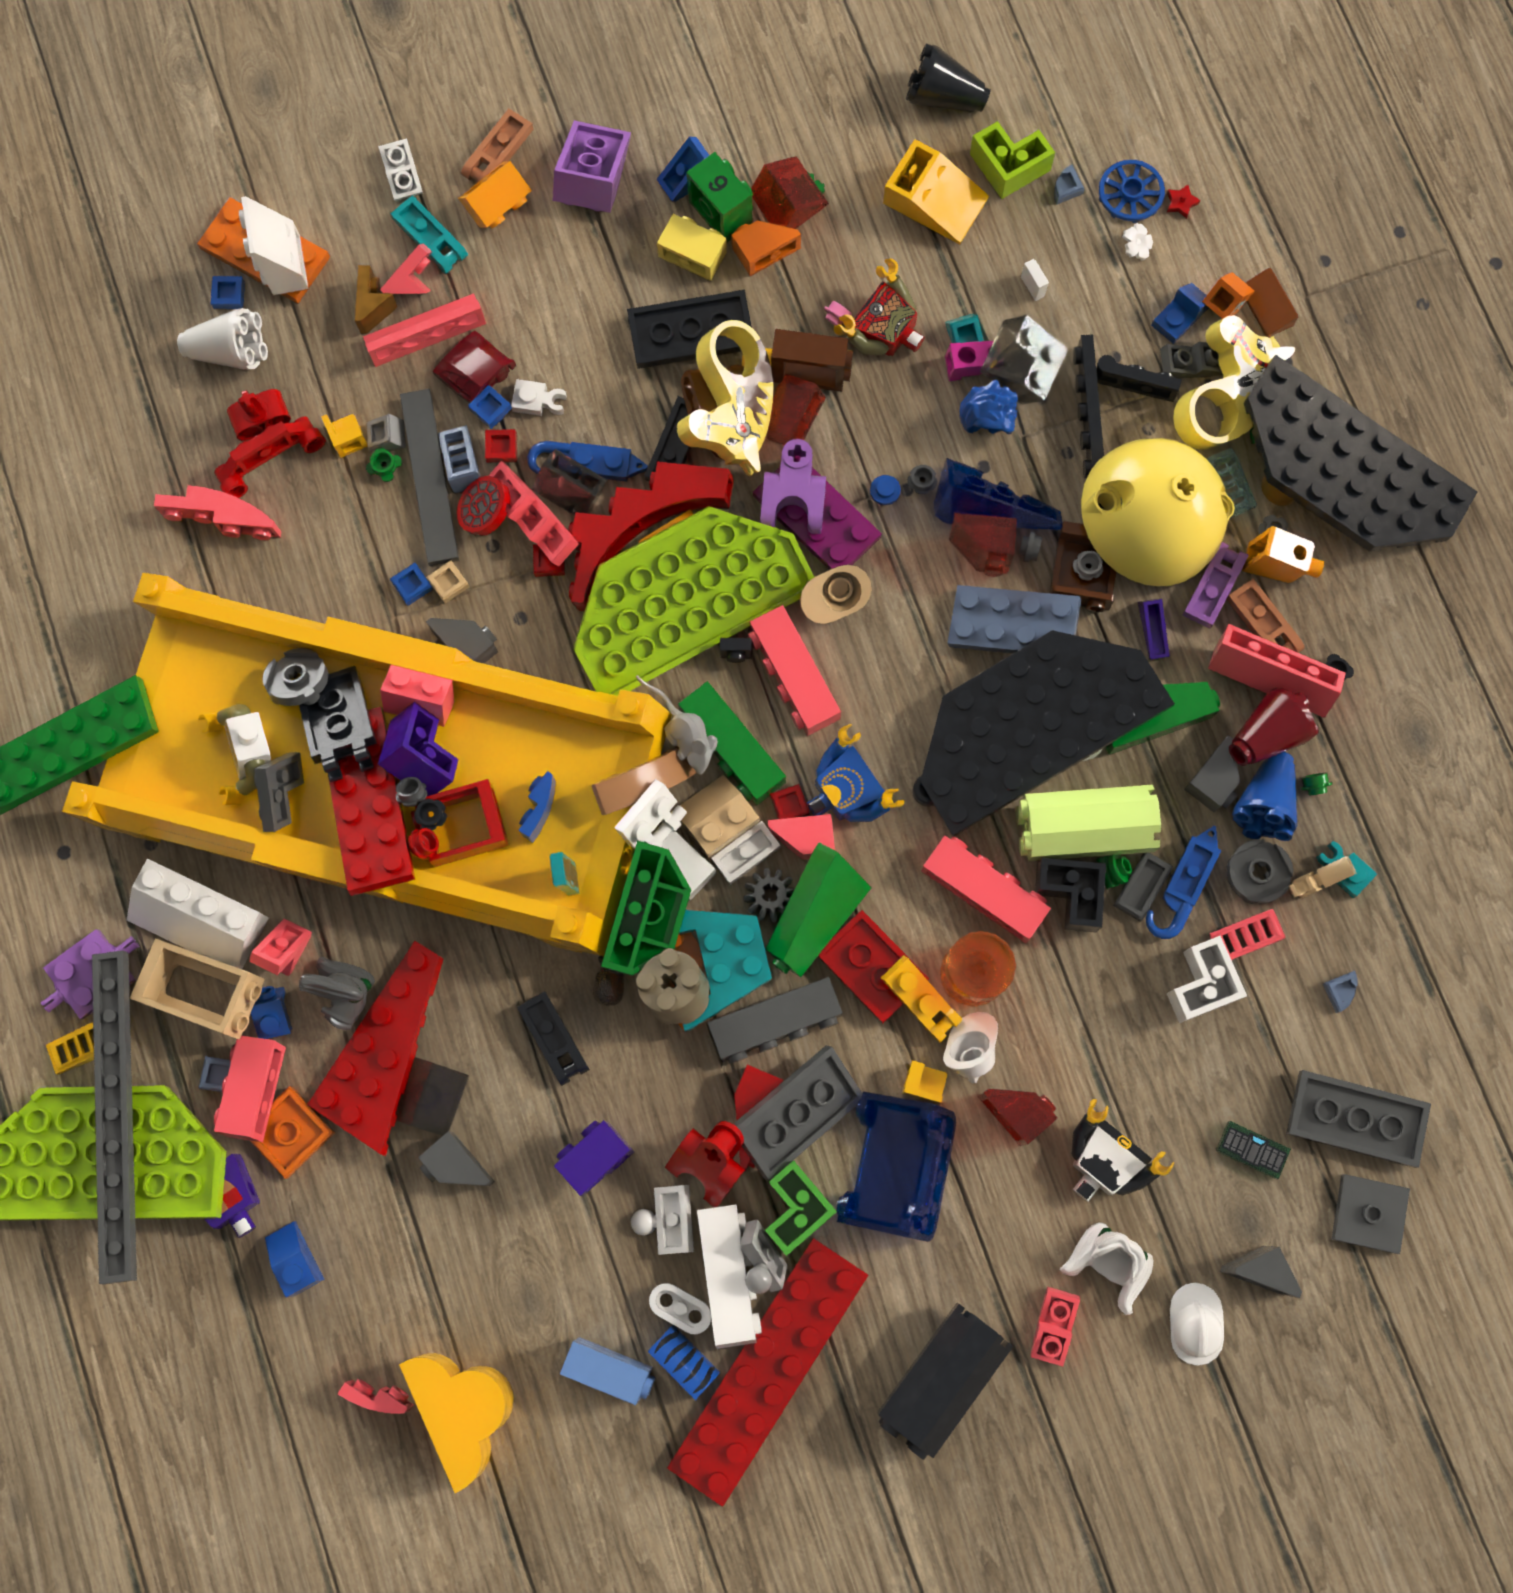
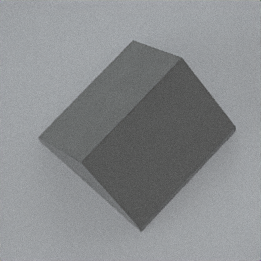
M1262 1246L1221 1267L1220 1272L1283 1296L1301 1297L1302 1290L1280 1247Z

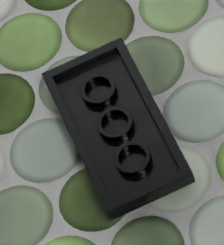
M745 289L627 309L637 369L696 359V348L700 339L707 332L725 321H741L752 328ZM726 336L717 337L715 344L717 356L742 352L738 344Z

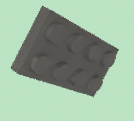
M826 1045L738 1119L734 1125L744 1136L743 1149L762 1177L770 1181L865 1099V1096L833 1047Z
M1300 1070L1286 1134L1397 1164L1419 1168L1431 1103Z

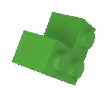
M794 1160L769 1181V1184L789 1206V1209L766 1228L765 1231L786 1256L837 1212Z

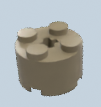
M671 948L665 949L652 957L644 965L636 978V985L638 986V992L642 1001L655 1018L664 1024H689L698 1019L708 1006L709 981L696 961L686 953Z

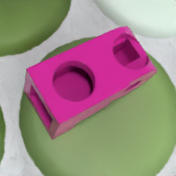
M998 341L950 343L945 355L949 381L961 380L962 377L997 374L1006 368L1002 344Z

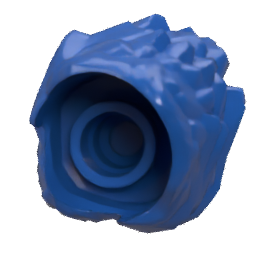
M993 380L987 386L972 387L960 404V419L964 429L968 433H973L983 428L988 429L992 434L1000 431L1011 434L1014 431L1015 419L1017 417V393L1011 391L1007 386L1000 387L998 380Z

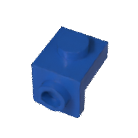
M266 986L262 988L261 995L251 1011L258 1038L269 1039L291 1034L292 1026L284 1003L286 994L284 987L274 988L273 986Z

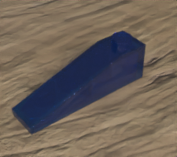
M949 458L946 459L934 500L935 516L942 522L947 524L956 523L962 526L1061 530L1063 522L1060 510L1027 494L1019 497L1008 488V484L1000 481L995 485L982 478L984 472Z

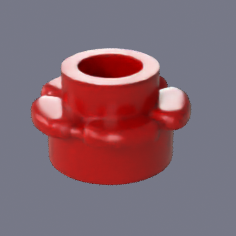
M428 828L415 829L408 837V846L413 855L420 859H426V857L431 858L435 851L438 850L439 841L432 830Z

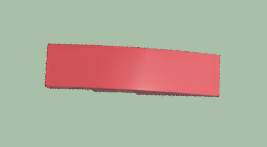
M500 461L488 476L499 479L509 489L511 501L510 505L507 504L505 509L507 517L519 525L529 540L536 543L553 564L560 566L579 543L539 497L504 462Z

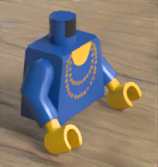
M848 724L840 728L838 738L824 752L816 769L817 778L815 779V786L820 794L808 801L807 805L814 816L823 815L831 809L839 821L846 819L849 822H872L888 812L890 808L902 807L904 800H898L894 803L892 795L898 792L899 789L884 791L855 747H849L848 744L857 742L861 734L859 732L850 739L847 735V730L852 724Z

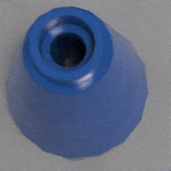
M1283 752L1265 759L1233 809V820L1239 827L1243 828L1242 834L1247 838L1260 839L1262 836L1289 841L1293 837V833L1297 828L1295 764L1293 763L1294 758L1289 753Z

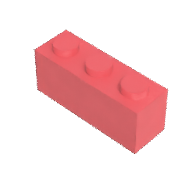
M241 1036L240 1040H236V1044L233 1045L230 1051L231 1064L228 1076L224 1078L222 1083L223 1096L220 1108L216 1110L214 1115V1132L229 1138L263 1142L286 1050L285 1046L275 1040Z

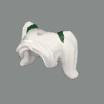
M1098 1222L1091 1225L1085 1231L1068 1262L1060 1268V1271L1065 1275L1075 1276L1086 1266L1093 1267L1111 1282L1123 1286L1118 1298V1307L1125 1315H1130L1133 1313L1132 1304L1142 1291L1152 1273L1154 1260L1151 1254L1142 1250L1136 1242L1130 1240L1126 1235L1112 1232L1111 1228L1106 1224Z

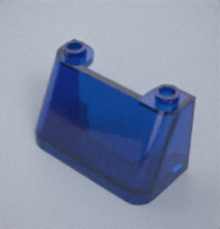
M863 1091L862 1098L856 1107V1116L867 1129L854 1191H847L844 1196L839 1198L836 1207L837 1222L929 1242L933 1239L937 1229L956 1130L955 1113L931 1103Z

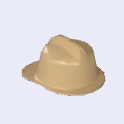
M838 566L815 576L806 583L800 597L801 609L805 616L815 623L826 624L834 622L865 606L870 599L872 591L871 581L866 572L857 566Z

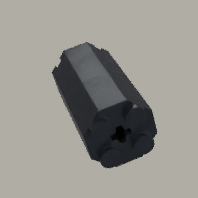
M959 1303L954 1305L877 1412L881 1417L878 1421L881 1424L880 1426L895 1438L899 1434L903 1435L908 1439L906 1441L908 1448L923 1460H925L927 1455L932 1458L935 1457L1013 1348L1011 1343L1006 1340L1003 1341L1004 1338L974 1314L966 1310L962 1315L961 1313L965 1308Z

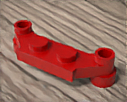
M306 416L296 419L293 423L283 424L280 421L275 425L268 426L261 434L249 441L240 443L236 449L229 452L231 456L227 462L215 469L214 474L221 484V491L241 498L248 490V486L243 480L244 475L300 443L306 453H314L325 445V437L318 428H314Z

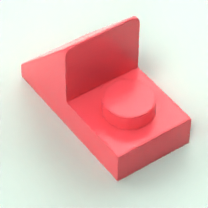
M424 243L418 245L383 285L380 291L391 294H424L430 292L431 290L414 275V272L416 271L418 274H421L431 262L427 257L432 251Z
M284 918L251 952L249 962L273 974L279 975L281 972L289 976L304 951L312 932Z

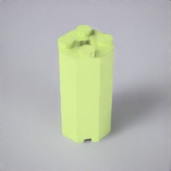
M1153 785L1025 794L1022 800H1019V806H1016L1015 809L1017 825H1022L1023 830L1022 837H1019L1020 856H1027L1028 861H1038L1041 858L1066 859L1156 852L1160 848V840H1154V833L1161 832V818L1157 795H1150L1155 790Z

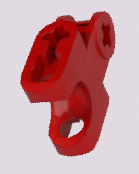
M727 1121L718 1122L707 1138L693 1128L680 1143L666 1164L665 1169L677 1178L681 1173L695 1176L705 1188L703 1199L712 1207H718L745 1171L742 1166L733 1160L744 1143V1136L734 1124Z

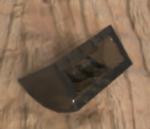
M554 449L542 464L532 491L574 516L575 512L589 514L601 495L607 479Z

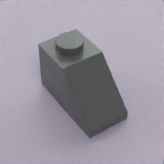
M430 618L426 621L430 630L444 646L458 649L475 662L484 664L498 653L494 645L497 639L487 626L480 628L475 621Z
M1229 735L1221 742L1184 789L1213 812L1221 806L1227 809L1238 795L1234 789L1240 783L1237 763L1229 753V746L1233 740Z
M448 1131L418 1157L423 1163L420 1167L421 1171L431 1182L437 1180L439 1183L491 1186L495 1182L454 1132Z

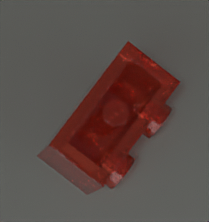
M785 374L782 382L776 387L774 392L770 422L766 434L769 440L785 445L792 439L805 440L826 399L817 384Z

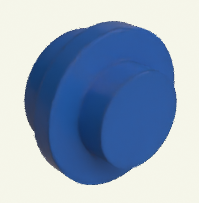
M890 475L878 476L873 480L870 487L872 499L880 505L893 504L898 500L901 492L899 482Z

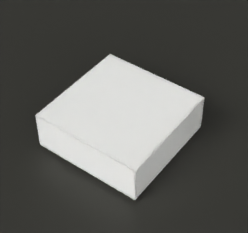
M1032 259L1024 263L1021 278L1034 300L1037 301L1045 296L1049 282L1036 260Z

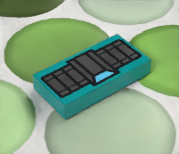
M563 852L551 854L549 857L553 885L568 896L580 894L575 862Z

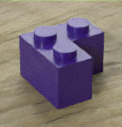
M413 702L390 720L378 765L399 780L407 777L418 778L421 783L426 785L427 796L437 794L453 782L458 759L434 742L439 719L416 702Z
M596 1120L583 1130L581 1135L584 1138L575 1147L570 1143L556 1156L559 1161L554 1167L580 1196L588 1193L607 1174H612L635 1153L611 1124L604 1120L601 1123Z

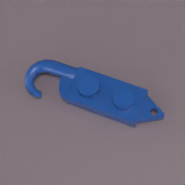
M541 441L533 445L527 456L530 469L540 475L546 474V471L539 468L536 464V458L541 453L558 454V456L560 454L559 466L563 472L569 467L568 475H575L581 467L579 476L627 482L628 478L645 472L648 468V465L632 454L631 449L571 442L570 444Z
M1216 826L1209 828L1197 837L1192 836L1189 839L1163 893V899L1165 904L1176 912L1170 926L1165 929L1158 928L1153 921L1154 912L1152 910L1147 912L1146 926L1155 937L1171 939L1182 931L1221 853V850L1218 849ZM1208 832H1211L1213 834V837H1210L1208 835Z

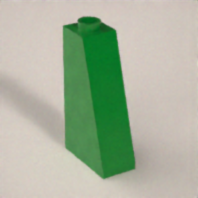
M1208 682L1163 684L1175 706L1106 746L1108 754L1117 753L1212 719L1220 711L1218 708L1220 707V700L1217 692L1214 689H1210Z
M820 842L815 847L765 949L775 958L771 963L784 974L791 971L802 977L872 888L837 851Z

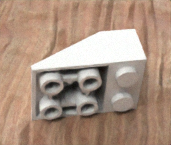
M246 196L241 197L243 210H239V219L242 228L247 231V238H243V245L247 257L252 259L255 271L260 273L262 284L268 285L273 295L309 289L300 234L293 220Z

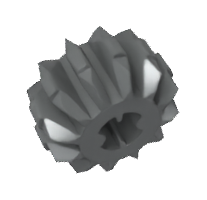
M765 868V878L763 879L756 872L752 874V878L757 885L746 883L745 889L752 893L743 896L744 902H754L748 908L750 914L760 909L758 920L763 921L766 913H770L771 922L774 923L777 921L776 912L779 911L781 915L785 910L784 905L787 906L790 900L788 897L792 896L795 888H787L793 882L790 876L780 881L782 870L778 869L775 876L770 877V869ZM770 889V892L775 889L777 891L776 901L771 902L770 898L768 902L765 901L764 890Z

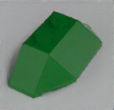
M637 841L602 967L634 975L641 971L644 965L655 955L668 948L675 949L692 889L669 849Z

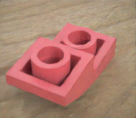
M1047 1286L1032 1345V1358L1064 1366L1072 1338L1071 1331L1080 1303V1296Z
M357 1379L356 1382L353 1380L345 1382L338 1392L339 1396L358 1406L383 1413L404 1414L410 1411L414 1405L407 1400L409 1395L394 1385L391 1389L387 1386L381 1388L375 1396L372 1393L374 1388L361 1379Z

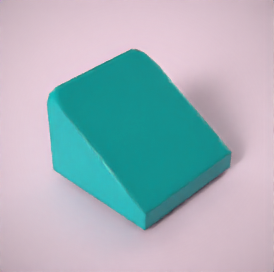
M976 314L965 315L945 322L952 343L984 341L979 318Z

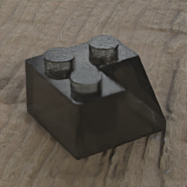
M1027 315L1006 319L997 333L980 372L991 381L998 380L1000 387L1007 386L1011 391H1015L1018 402L1021 405L1045 401L1068 349Z

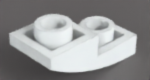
M407 139L378 146L394 201L409 198L412 195L423 194Z

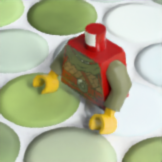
M891 258L885 259V263L889 267L888 273L883 266H877L876 274L881 278H887V282L882 281L855 318L851 315L840 316L839 320L844 323L845 328L838 324L834 326V333L839 336L846 334L848 341L862 354H886L893 356L902 344L916 352L925 338L913 330L917 320L916 306L901 277L896 275L898 271L897 262Z

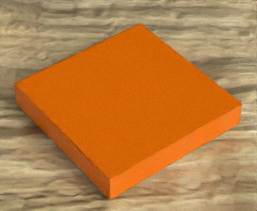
M289 1086L273 1101L263 1142L250 1141L285 1179H288L335 1134L332 1128L314 1109L307 1105L308 1103L292 1086Z

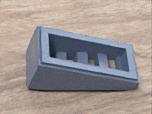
M467 425L438 433L448 482L454 493L464 491L470 483L481 477ZM464 440L463 443L448 447L450 443ZM465 451H466V453H462V454L455 455V456H452V457H451V455L458 454V453H461V452H465ZM469 463L467 465L454 468V466Z

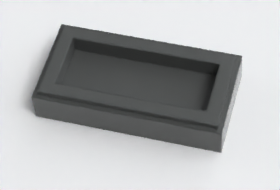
M1149 852L1143 853L1113 906L1141 922L1173 866Z

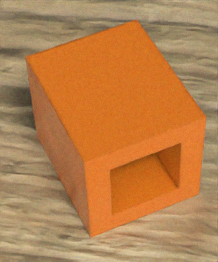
M1231 272L1217 281L1202 302L1223 319L1227 316L1236 315L1254 293V290Z

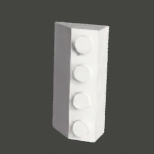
M149 859L144 863L132 886L127 921L189 951L239 969H243L269 919L260 912Z

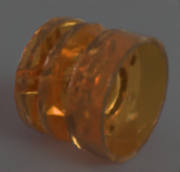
M985 931L968 933L958 939L942 959L940 967L941 984L948 996L959 1004L970 1007L986 1005L1006 991L1013 981L1016 970L1014 953L1007 942L996 934ZM974 965L978 967L977 973L980 974L976 978L971 977L972 971L970 969Z

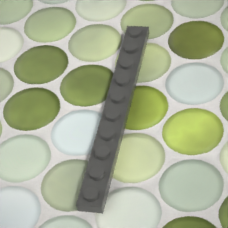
M124 950L92 954L99 1284L102 1285L137 1281L128 952Z

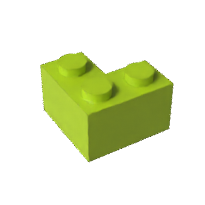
M997 121L973 135L970 155L997 194L1003 199L1050 172L1055 151L1040 130L1014 144Z

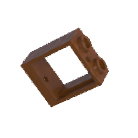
M775 329L771 354L773 382L842 392L844 381L850 382L853 351L848 350V338Z

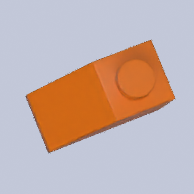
M758 220L738 227L731 234L732 249L749 276L801 249V233L798 229Z

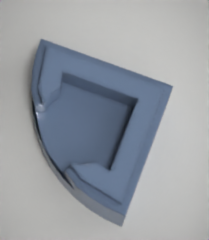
M1073 165L1066 167L1056 181L1054 188L1056 205L1084 193L1085 189Z
M1355 971L1323 983L1336 1013L1346 1009L1355 996L1358 985Z

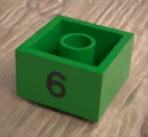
M713 152L686 172L689 203L712 229L719 231L726 237V243L732 239L731 234L738 227L753 223V192L746 181H740L735 176L734 169L727 159L722 160L716 152Z

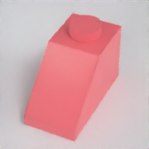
M831 814L768 820V829L772 835L802 860L810 859L819 842L835 850Z

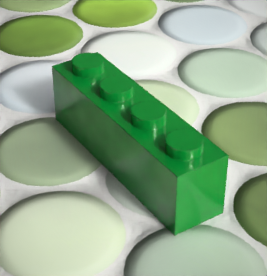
M708 681L678 703L679 711L694 713L700 716L705 725L707 737L713 735L717 738L718 744L713 752L720 760L717 766L727 778L730 776L734 777L739 783L736 788L742 793L747 802L752 799L756 805H759L771 793H774L786 783V775Z

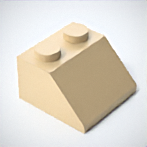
M724 775L680 805L687 812L680 823L708 861H711L714 855L760 822L759 816L742 793Z

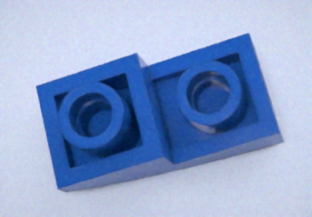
M548 771L543 777L538 776L530 785L528 798L536 807L534 810L529 809L519 822L521 825L520 833L532 843L545 825L554 800L556 781Z

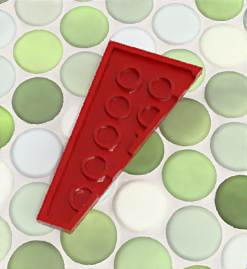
M416 941L413 942L307 1104L383 1156H386L388 1150L387 1140L391 1127L395 1126L397 1106L400 1096L405 1092L418 1048L416 1042L420 1028H424L427 1018L425 1012L428 1001L434 994L444 960Z

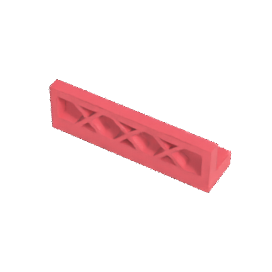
M473 293L365 335L363 338L368 353L375 367L485 325L486 321L480 304Z

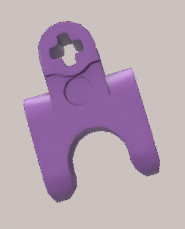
M792 439L787 442L782 450L780 473L765 472L760 523L775 527L778 512L785 506L797 505L808 516V531L811 534H821L826 476L811 475L813 454L812 448L806 441ZM795 456H801L800 462H794Z

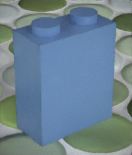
M581 1337L572 1342L560 1375L634 1405L641 1398L646 1400L656 1378L650 1375L652 1366Z

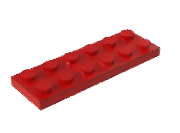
M381 706L368 709L377 744L368 746L374 768L361 772L359 762H356L353 755L338 761L343 779L334 782L329 781L346 885L351 896L415 880L402 805L396 800L397 778L378 765L387 734L385 715Z

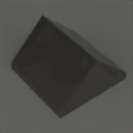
M415 1057L405 1092L400 1096L395 1113L397 1115L396 1121L443 1136L451 1129L469 1075Z

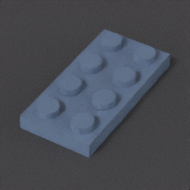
M957 585L948 645L953 648L1015 653L1052 630L1076 635L1081 597Z

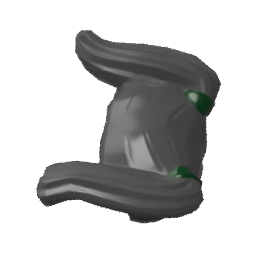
M322 956L318 959L316 965L319 975H302L299 980L300 991L330 999L331 1007H322L321 1010L325 1014L326 1020L338 1029L350 1030L352 1024L358 1019L359 1014L365 1007L367 992L375 983L374 977L363 968L348 963L332 961Z

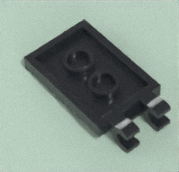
M354 665L329 674L328 682L322 692L319 693L320 698L316 703L312 705H299L311 758L314 764L322 762L324 772L328 773L330 782L343 779L338 761L353 755L356 762H359L361 772L374 768L368 746L377 744L360 675Z

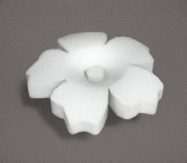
M1136 223L1134 227L1124 230L1122 237L1128 241L1125 244V254L1129 257L1136 255V258L1141 261L1149 257V249L1152 248L1153 240L1151 235H1146L1147 229L1142 224Z

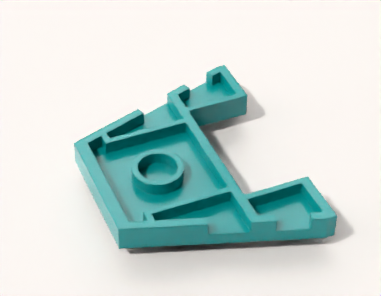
M694 910L685 911L679 935L696 931L711 993L704 1013L695 1021L683 1025L685 1032L691 1031L700 1023L715 1016L724 1008L739 1001L772 980L757 916Z

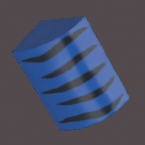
M672 1325L648 1350V1353L694 1400L704 1392L720 1373L675 1325Z

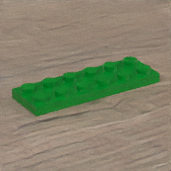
M134 675L0 746V815L158 733L159 730L143 679Z

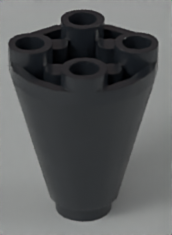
M926 43L920 55L919 61H921L919 69H914L909 79L908 87L910 88L906 100L921 106L968 112L977 110L982 112L988 101L991 89L985 87L983 81L941 48Z

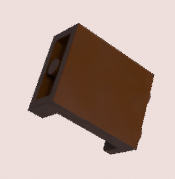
M1063 521L1058 536L1049 593L1080 596L1081 606H1086V609L1089 611L1103 612L1104 610H1109L1114 602L1113 590L1116 571L1103 560V572L1098 578H1092L1090 581L1081 579L1079 574L1074 572V560L1078 559L1077 556L1081 552H1096L1088 538L1084 524ZM1090 564L1085 565L1086 568H1091Z

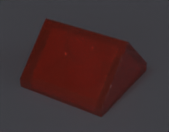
M797 156L764 164L751 188L753 200L769 223L797 229L829 204Z

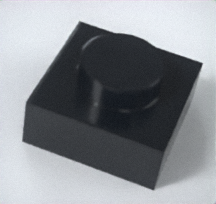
M720 638L721 658H727V661L732 663H741L745 659H752L751 638Z

